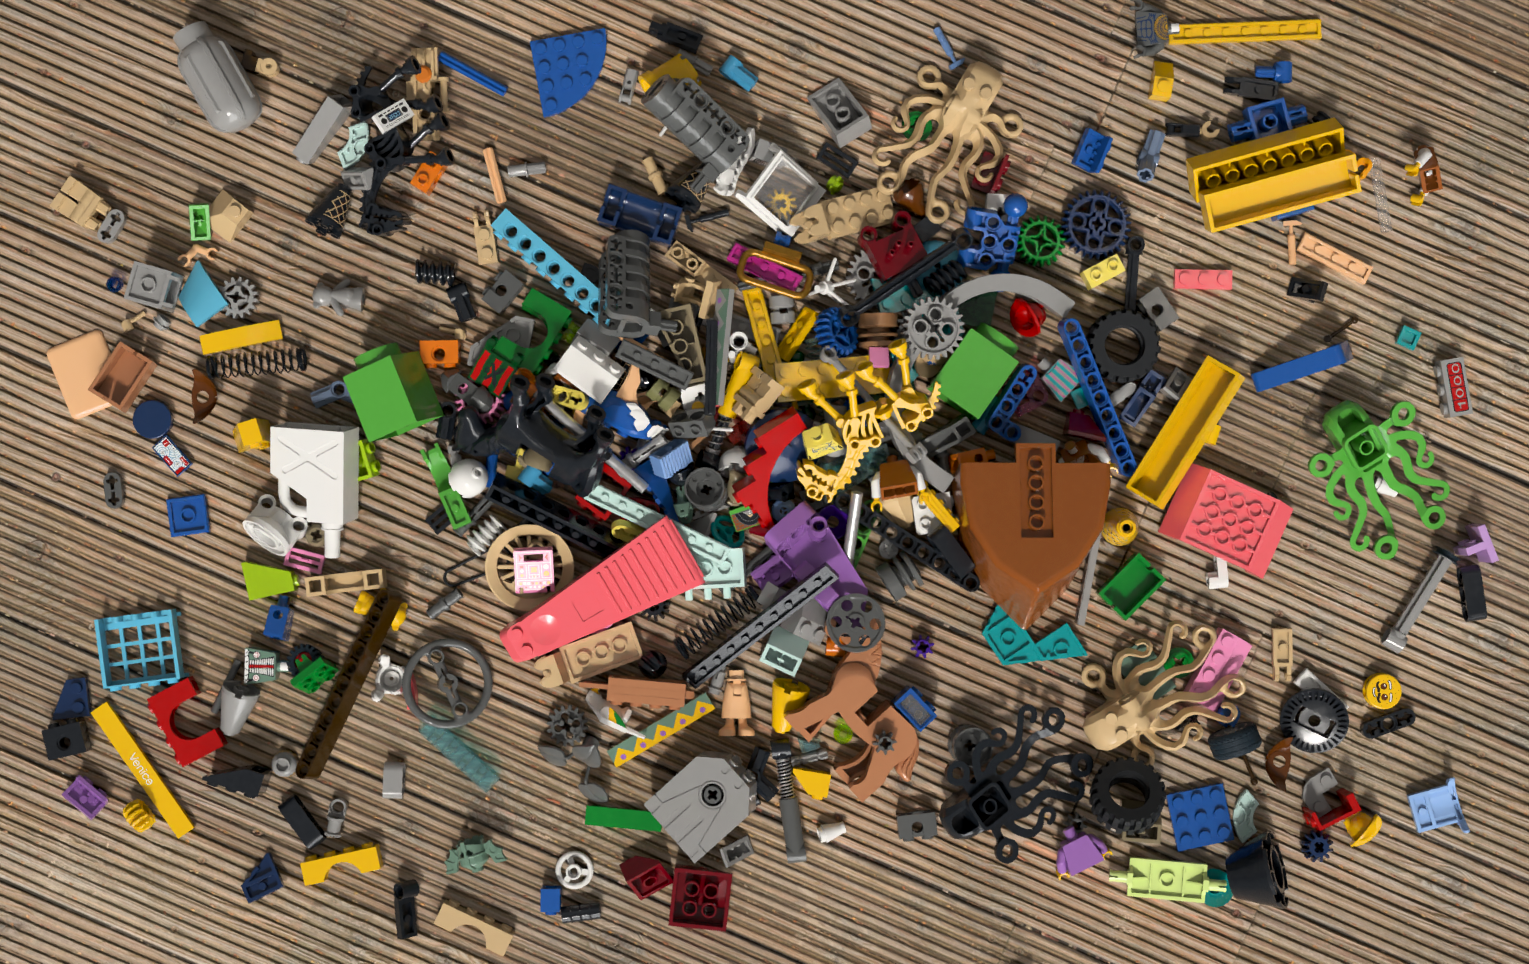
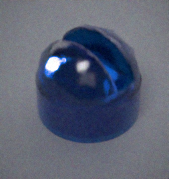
M117 276L109 278L106 282L107 289L111 292L120 291L124 285L123 280ZM118 281L119 283H118L117 287L114 288V285H115L116 282Z

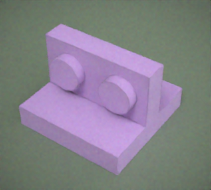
M1485 524L1465 526L1470 540L1465 539L1458 542V546L1453 547L1455 554L1469 556L1476 553L1479 562L1494 563L1499 561Z

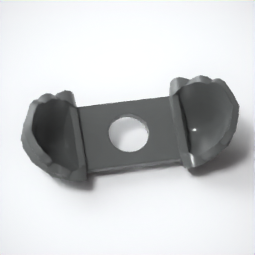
M453 368L442 372L441 384L446 393L450 390L465 401L467 406H475L479 413H485L491 408L493 397L486 387L481 386L478 388L461 375L462 370ZM464 383L467 384L468 391L465 394H460L459 387Z

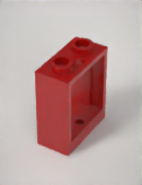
M604 462V472L624 486L620 494L626 496L632 485L626 479L621 478L611 466ZM578 494L575 497L578 500L576 504L584 510L589 508L593 511L592 516L600 522L602 519L607 521L613 513L607 510L604 514L586 499L579 497Z

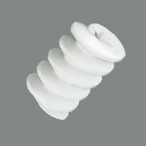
M489 515L491 522L484 520L485 527L478 525L480 532L472 530L474 537L466 536L468 546L479 557L481 556L480 550L485 552L487 550L486 545H492L491 539L495 541L498 537L497 534L503 533L502 529L508 530L493 515Z

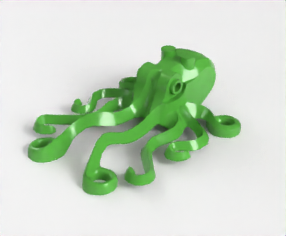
M1350 400L1339 403L1324 414L1322 423L1323 429L1334 445L1336 452L1330 455L1318 452L1308 461L1309 472L1315 477L1322 478L1331 473L1335 461L1341 460L1343 462L1329 479L1325 496L1331 505L1346 509L1343 515L1339 514L1338 511H1334L1333 514L1336 519L1341 521L1349 518L1352 511L1351 505L1346 501L1337 499L1333 494L1338 480L1342 475H1345L1347 493L1359 509V516L1350 538L1351 548L1358 552L1365 550L1370 542V537L1366 535L1361 545L1356 544V539L1364 524L1368 510L1364 497L1355 487L1356 480L1360 477L1363 479L1367 495L1374 508L1383 517L1387 529V534L1380 536L1373 545L1375 555L1384 560H1389L1395 556L1398 550V540L1395 537L1390 513L1381 503L1373 479L1375 470L1382 474L1391 489L1413 500L1421 520L1427 528L1438 529L1444 524L1446 514L1441 507L1437 505L1426 507L1418 492L1398 482L1388 464L1391 457H1399L1402 461L1404 473L1411 482L1419 485L1444 488L1441 495L1437 493L1431 494L1433 500L1442 501L1448 497L1450 493L1448 483L1442 480L1418 476L1413 470L1408 452L1397 444L1398 440L1403 439L1417 441L1419 447L1416 463L1421 468H1429L1434 462V454L1432 451H1429L1428 461L1426 463L1422 461L1426 450V441L1423 435L1410 430L1387 434L1388 428L1392 425L1407 426L1413 421L1416 410L1410 402H1396L1390 410L1389 418L1381 422L1379 426L1374 425L1368 414L1358 403ZM1401 408H1406L1407 413L1405 417L1399 419L1398 412ZM1318 460L1325 461L1324 467L1321 470H1317L1315 467ZM1433 512H1437L1438 519L1434 522H1430V514ZM1390 543L1388 551L1385 553L1381 552L1382 544Z

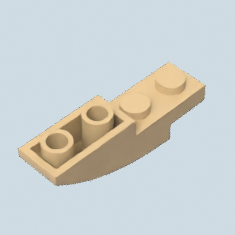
M677 240L665 254L668 259L688 275L695 278L699 283L706 285L707 280L716 278L722 281L720 289H734V293L738 289L735 284Z

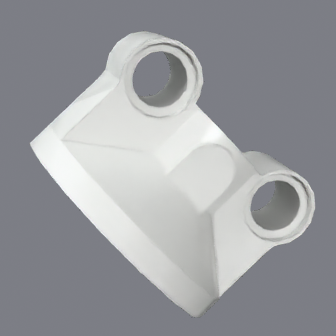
M269 494L262 495L259 498L258 505L242 522L243 528L255 542L278 556H285L296 541L305 536L308 523L304 518H292L287 512L276 507L275 498ZM268 503L271 505V507L264 508L262 504ZM299 525L303 530L297 531L293 527Z

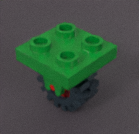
M300 644V647L295 646L296 651L291 650L289 653L292 656L287 657L290 662H286L287 666L290 667L288 671L295 676L290 680L293 687L308 694L316 692L320 685L334 678L335 674L339 671L335 664L327 661L321 655L322 652L309 644Z

